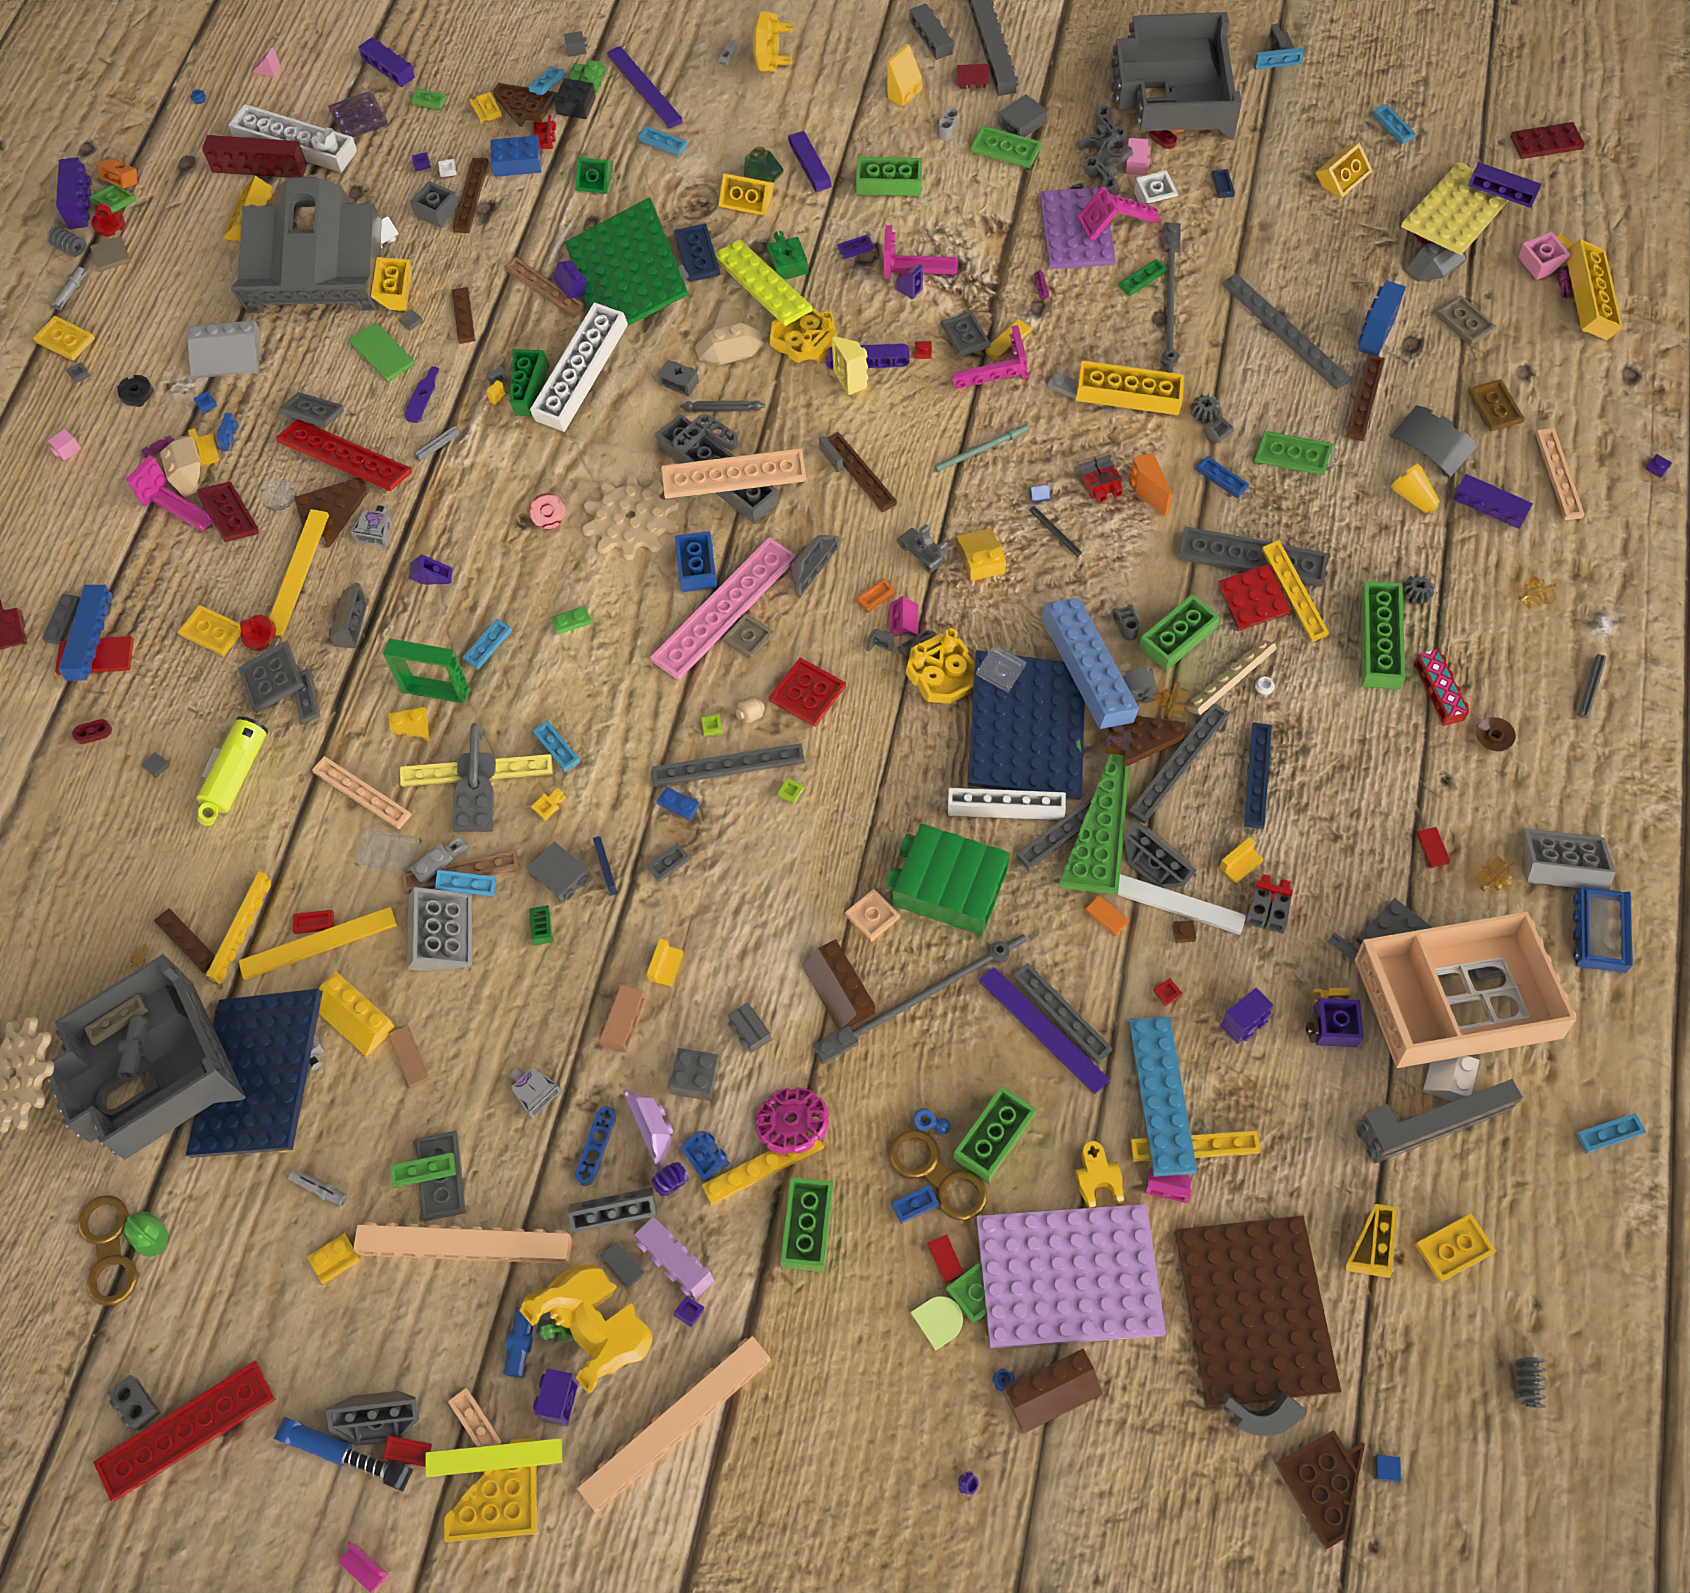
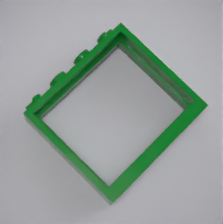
M389 638L383 655L401 693L465 703L467 695H470V687L453 649ZM406 660L445 667L451 682L413 676Z

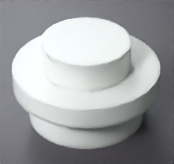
M1261 677L1256 681L1255 689L1262 695H1268L1273 692L1274 683L1269 677Z

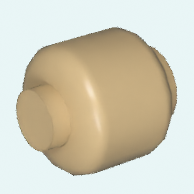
M753 696L738 702L735 713L739 720L746 724L751 723L763 716L764 705L760 699Z

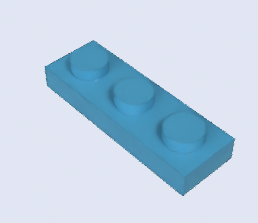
M1303 47L1257 52L1254 63L1255 69L1299 65L1303 59Z
M550 67L529 85V91L537 95L545 94L565 76V70Z
M1387 104L1373 111L1372 115L1401 145L1415 138L1416 133Z
M648 126L638 136L640 142L680 156L687 147V141Z
M496 619L463 656V661L479 670L512 632L511 627Z
M548 720L532 730L533 735L548 753L552 755L564 772L580 763L579 757Z
M437 870L435 889L495 896L497 877Z
M1633 1113L1580 1131L1576 1136L1585 1154L1644 1135L1646 1131L1637 1114Z

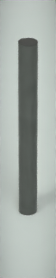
M1035 506L1030 508V512L1076 557L1081 555L1082 551Z

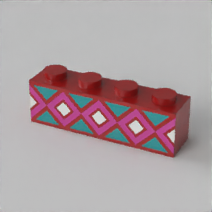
M1439 649L1418 654L1414 666L1442 725L1446 726L1465 721L1469 713V705L1464 701L1461 689L1454 681V674L1449 670L1445 656L1441 654Z

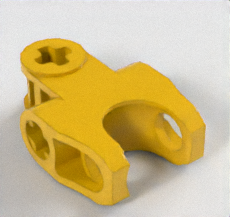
M1096 1141L1086 1143L1081 1154L1084 1168L1076 1169L1075 1176L1079 1192L1087 1208H1095L1094 1191L1099 1187L1108 1188L1112 1192L1116 1204L1123 1203L1122 1175L1118 1162L1107 1163L1104 1149L1100 1143ZM1090 1151H1092L1093 1154H1096L1095 1158H1093V1156L1089 1154Z

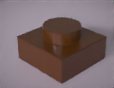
M1193 920L1173 922L1175 943L1196 941Z

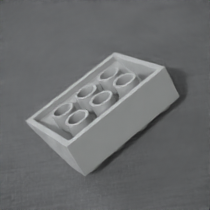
M255 320L188 327L187 340L192 379L259 372L261 332Z
M1524 828V871L1527 882L1566 886L1579 889L1581 885H1584V887L1610 890L1615 870L1605 838Z
M414 887L408 896L407 969L433 971L472 967V894Z

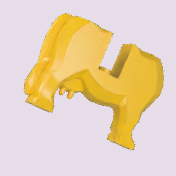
M580 1264L562 1272L546 1289L530 1293L524 1299L520 1312L532 1326L539 1321L544 1313L550 1312V1318L556 1320V1325H562L570 1329L574 1340L592 1356L575 1377L587 1393L590 1394L596 1387L599 1377L608 1373H615L625 1364L642 1360L650 1349L653 1333L638 1317L632 1303L605 1321L602 1314L595 1310V1308L611 1298L617 1286L610 1282L603 1269L594 1264Z

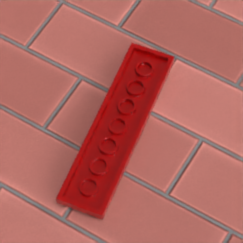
M299 419L276 436V441L282 445L390 492L411 474V467Z
M253 1361L93 1461L110 1501L116 1502L274 1402L276 1398L258 1362Z

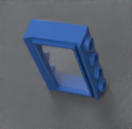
M1581 885L1578 891L1573 894V904H1575L1573 922H1576V928L1573 932V940H1576L1573 958L1576 959V966L1627 973L1633 966L1631 892L1596 889Z

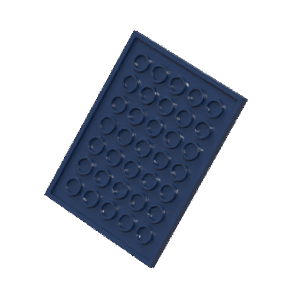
M976 650L967 777L968 786L1014 791L1064 792L1068 799L1081 800L1085 701L1064 662ZM1079 739H1080L1081 752H1080V749L1077 747V744H1076V741H1078Z
M309 989L219 1000L213 1027L246 1098L238 1101L213 1103L194 1115L186 1156L195 1158L293 1150L323 991Z

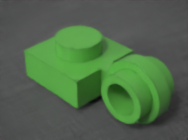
M553 1324L540 1327L539 1335L542 1336L543 1340L555 1338V1333L558 1334L559 1341L573 1338L570 1329L562 1325H556V1328H554Z

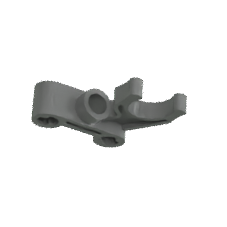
M1100 106L1096 111L1097 126L1095 131L1097 136L1091 135L1079 140V150H1083L1088 146H1095L1100 149L1105 139L1112 136L1115 132L1119 133L1120 141L1114 143L1110 151L1113 148L1120 149L1126 145V129L1122 126L1115 127L1111 122L1110 108L1108 106Z
M1118 132L1105 139L1096 157L1090 156L1084 162L1088 176L1091 178L1099 176L1103 181V187L1112 195H1118L1120 192L1115 178L1118 172L1112 163H1123L1133 155V150L1130 146L1121 153L1116 154L1110 151L1111 146L1120 141Z
M927 524L919 529V533L914 528H910L897 538V542L904 551L909 550L917 557L928 573H932L945 563L944 555L948 553V543L943 540L937 545L930 536V527Z

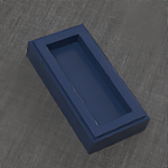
M1228 169L1212 171L1211 176L1218 199L1234 197L1235 191Z

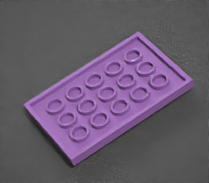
M1100 188L1040 191L1049 269L1115 265L1116 259L1110 222L1095 240H1091L1078 218L1080 212Z

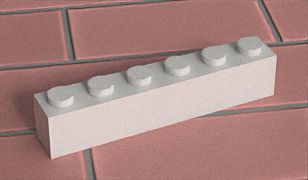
M949 788L948 816L1062 820L1065 816L1066 793Z

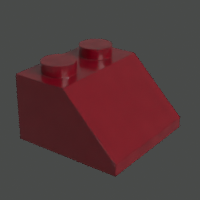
M989 64L957 65V86H960L961 89L970 88V85H976V88H985V85L989 84Z

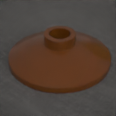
M1498 717L1484 719L1476 730L1478 741L1482 746L1491 751H1505L1514 744L1516 739L1513 726L1506 720Z

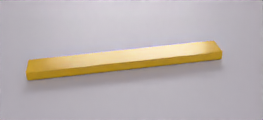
M311 509L269 617L275 624V637L283 639L329 517L327 512Z
M390 906L238 960L244 980L396 927L398 925L393 909Z

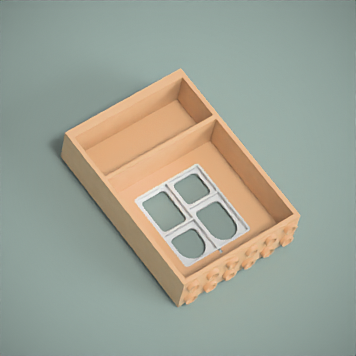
M1528 912L1365 939L1355 958L1357 968L1396 1068L1563 1039L1576 1020L1575 1010L1571 1008L1568 1002L1567 993L1559 982V975L1553 969L1550 955L1546 953L1543 947V940L1538 936L1535 922L1530 918ZM1494 966L1505 974L1506 982L1502 987L1476 991L1468 975V970ZM1458 973L1466 993L1445 996L1438 975ZM1497 996L1511 997L1518 1004V1014L1510 1018L1499 1019L1495 1014L1490 998ZM1479 1000L1483 1005L1488 1021L1458 1026L1450 1005Z

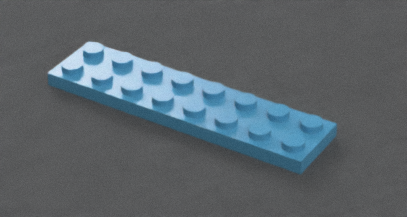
M1170 1016L1129 1019V1029L1153 1176L1196 1174L1197 1166Z

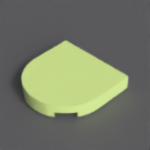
M934 1297L911 1312V1315L935 1351L954 1339L959 1334L963 1325V1314L959 1305L947 1297Z

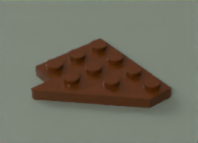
M498 83L493 90L495 99L519 127H522L526 120L542 122L557 95V92L553 91L537 95L534 92H530L528 87Z
M354 478L294 497L302 527L304 528L311 509L327 512L329 517L321 537L324 536L327 547H331L367 495L363 479Z
M1136 715L1134 723L1108 728L1105 753L1124 756V766H1129L1183 741L1186 722Z
M1335 1430L1275 1463L1325 1550L1347 1538L1365 1447L1364 1442L1346 1450Z

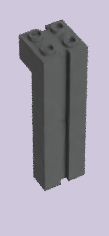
M1510 1079L1399 1123L1389 1105L1386 1104L1365 1112L1361 1117L1362 1120H1359L1356 1125V1132L1359 1138L1364 1140L1368 1156L1371 1159L1373 1158L1375 1163H1379L1510 1112L1523 1097L1513 1079Z

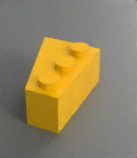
M1374 1205L1360 1238L1346 1264V1271L1391 1278L1398 1207Z

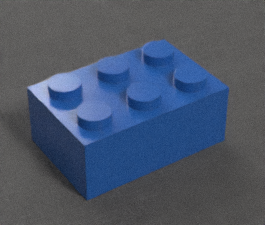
M538 135L490 140L491 166L494 177L541 173V148Z
M710 531L675 535L679 580L682 592L718 588Z

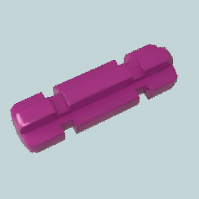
M1038 270L1034 273L1039 297L1044 300L1049 297L1046 280L1044 279V272Z
M168 435L164 437V440L160 439L149 445V448H143L141 451L144 457L147 458L149 455L153 456V453L161 452L174 441L173 437Z

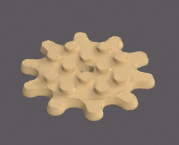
M634 475L628 476L626 485L621 488H614L609 483H603L600 488L601 494L604 496L603 499L598 502L587 501L583 507L585 513L594 516L593 521L583 525V535H599L601 541L597 545V551L600 554H606L612 548L618 547L623 551L622 555L625 560L634 559L636 550L643 546L647 547L651 552H659L662 549V544L658 540L659 535L662 533L673 534L679 529L675 521L667 518L669 513L679 508V502L674 498H660L661 493L664 491V485L660 481H655L649 487L639 486V479ZM632 513L635 515L631 519L626 518V516Z
M34 1016L25 1019L21 1030L18 1021L8 1022L5 1028V1039L3 1043L0 1042L1 1133L8 1131L12 1120L16 1128L24 1130L28 1125L30 1107L42 1108L45 1103V1095L41 1089L44 1078L51 1076L54 1071V1063L45 1060V1050L51 1042L50 1032H42L38 1036L36 1035L38 1019Z

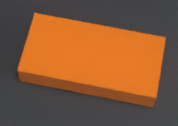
M882 579L856 597V602L868 613L894 595L896 590L885 579Z
M1099 895L1085 910L1086 913L1115 936L1129 923L1127 917Z

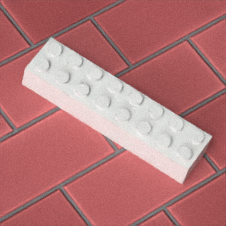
M244 104L228 125L233 137L299 141L306 162L341 173L357 152L353 138L338 132H334L336 137L334 147L327 151H319L312 145L311 140L316 137L318 131L325 133V128Z
M597 303L592 305L530 409L536 422L565 432L628 325L623 312Z

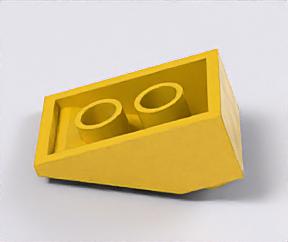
M906 44L887 61L888 99L901 107L922 89V77L909 44Z
M990 528L956 536L970 581L1005 573L1006 560L1002 548Z

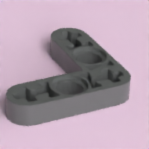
M708 414L698 416L673 440L674 450L677 453L687 452L704 435L709 436L726 449H735L739 444L738 435ZM716 429L722 430L720 434L713 433ZM691 431H696L697 435L690 436L689 433Z

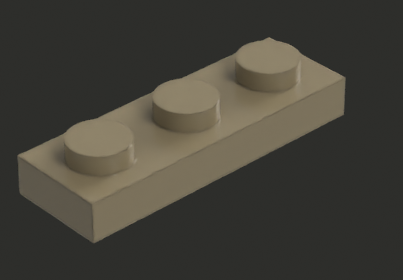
M137 994L84 1029L90 1042L95 1046L127 1026L132 1016L141 1017L148 1012L143 998Z

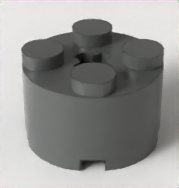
M1138 667L1125 671L1126 675L1123 676V679L1135 701H1143L1144 703L1154 701L1158 688L1153 670L1150 668L1148 671L1146 667Z

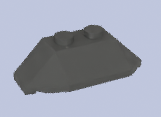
M1431 242L1419 251L1405 272L1416 281L1444 278L1466 261V254L1464 252L1462 255H1459Z
M816 536L807 546L805 545L802 548L800 555L793 559L790 567L797 597L801 598L838 550V536Z
M1137 821L1133 823L1124 835L1128 863L1155 886L1161 888L1185 886L1197 871L1183 854L1157 833Z
M401 1391L357 1395L326 1408L329 1432L336 1433L342 1439L356 1446L384 1443L387 1441L388 1436L403 1438L419 1420L416 1397Z

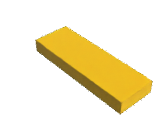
M1019 319L1011 325L1019 326L1022 339L1031 332V327ZM1011 326L990 344V348L985 349V353L997 361L1011 350V345H1013L1009 334H1012Z

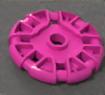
M800 1087L792 1090L786 1088L770 1095L771 1098L764 1101L757 1111L755 1131L762 1144H767L769 1150L779 1154L787 1155L788 1152L798 1154L811 1149L817 1140L820 1141L824 1137L829 1125L827 1120L829 1111L821 1097L818 1098L815 1092ZM775 1104L780 1105L776 1110L773 1108ZM791 1116L797 1117L792 1123L786 1121ZM787 1140H794V1143L787 1144Z

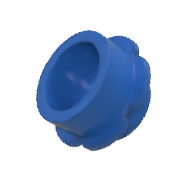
M196 89L192 92L190 98L195 104H202L206 100V95L204 91Z
M1000 1369L993 1375V1383H995V1388L999 1391H1003L1004 1387L1012 1384L1015 1380L1014 1375L1007 1369Z

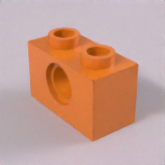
M114 158L98 163L100 179L122 189L137 184L136 168Z

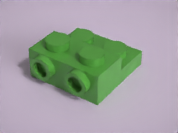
M587 60L586 65L574 63L569 79L591 82L594 84L595 93H597L602 85V76L605 75V66H603L602 61Z

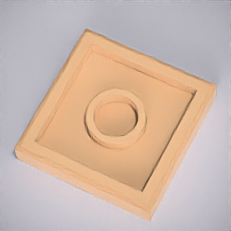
M874 888L845 912V916L870 942L900 918V914Z

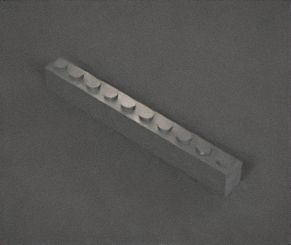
M968 0L997 95L1002 96L1016 93V86H1019L1018 76H1015L1014 65H1011V55H1008V46L1005 44L1004 34H1001V24L998 23L997 12H994V3L991 0Z

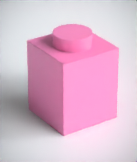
M65 429L48 440L51 445L50 451L56 457L60 456L64 461L81 449L75 438Z

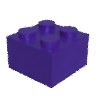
M1256 987L1226 1012L1220 1027L1237 1044L1242 1040L1246 1042L1254 1035L1253 1031L1256 1028L1262 1029L1269 1022L1267 1019L1272 1015L1271 1010L1274 1005Z
M1319 998L1313 1006V1014H1317L1320 1032L1316 1039V1045L1358 1047L1364 1039L1360 1000Z
M546 1368V1372L541 1375L539 1387L541 1388L539 1397L536 1396L533 1404L534 1414L541 1421L568 1427L579 1385L575 1376L572 1373Z

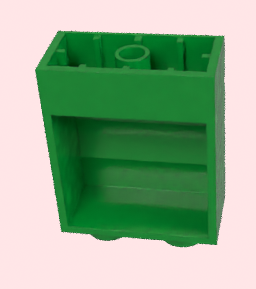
M920 824L916 836L907 833L903 839L900 849V856L906 857L903 868L900 869L893 866L887 879L886 889L893 891V906L983 936L1009 868L1010 853L954 833L942 831L926 824Z

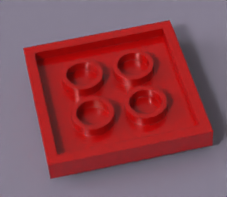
M1270 564L1218 581L1219 589L1238 631L1285 616L1291 612Z
M800 657L769 696V701L816 727L845 689L846 682Z

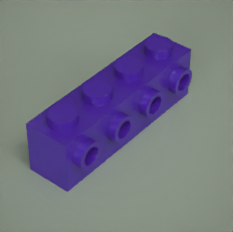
M373 37L358 46L361 58L400 87H403L415 78L414 68L410 62H406L400 55L395 54L390 48L385 47Z
M1478 162L1468 184L1469 187L1529 208L1532 207L1542 185L1541 183Z
M1465 474L1453 497V500L1461 504H1465L1476 511H1480L1518 529L1522 526L1533 503L1468 474Z

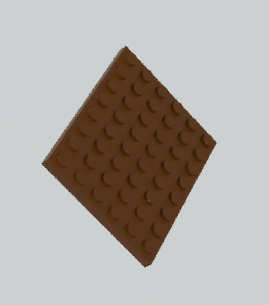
M1304 1215L1175 1230L1207 1408L1225 1406L1220 1400L1225 1392L1240 1404L1276 1401L1282 1391L1293 1399L1341 1393Z

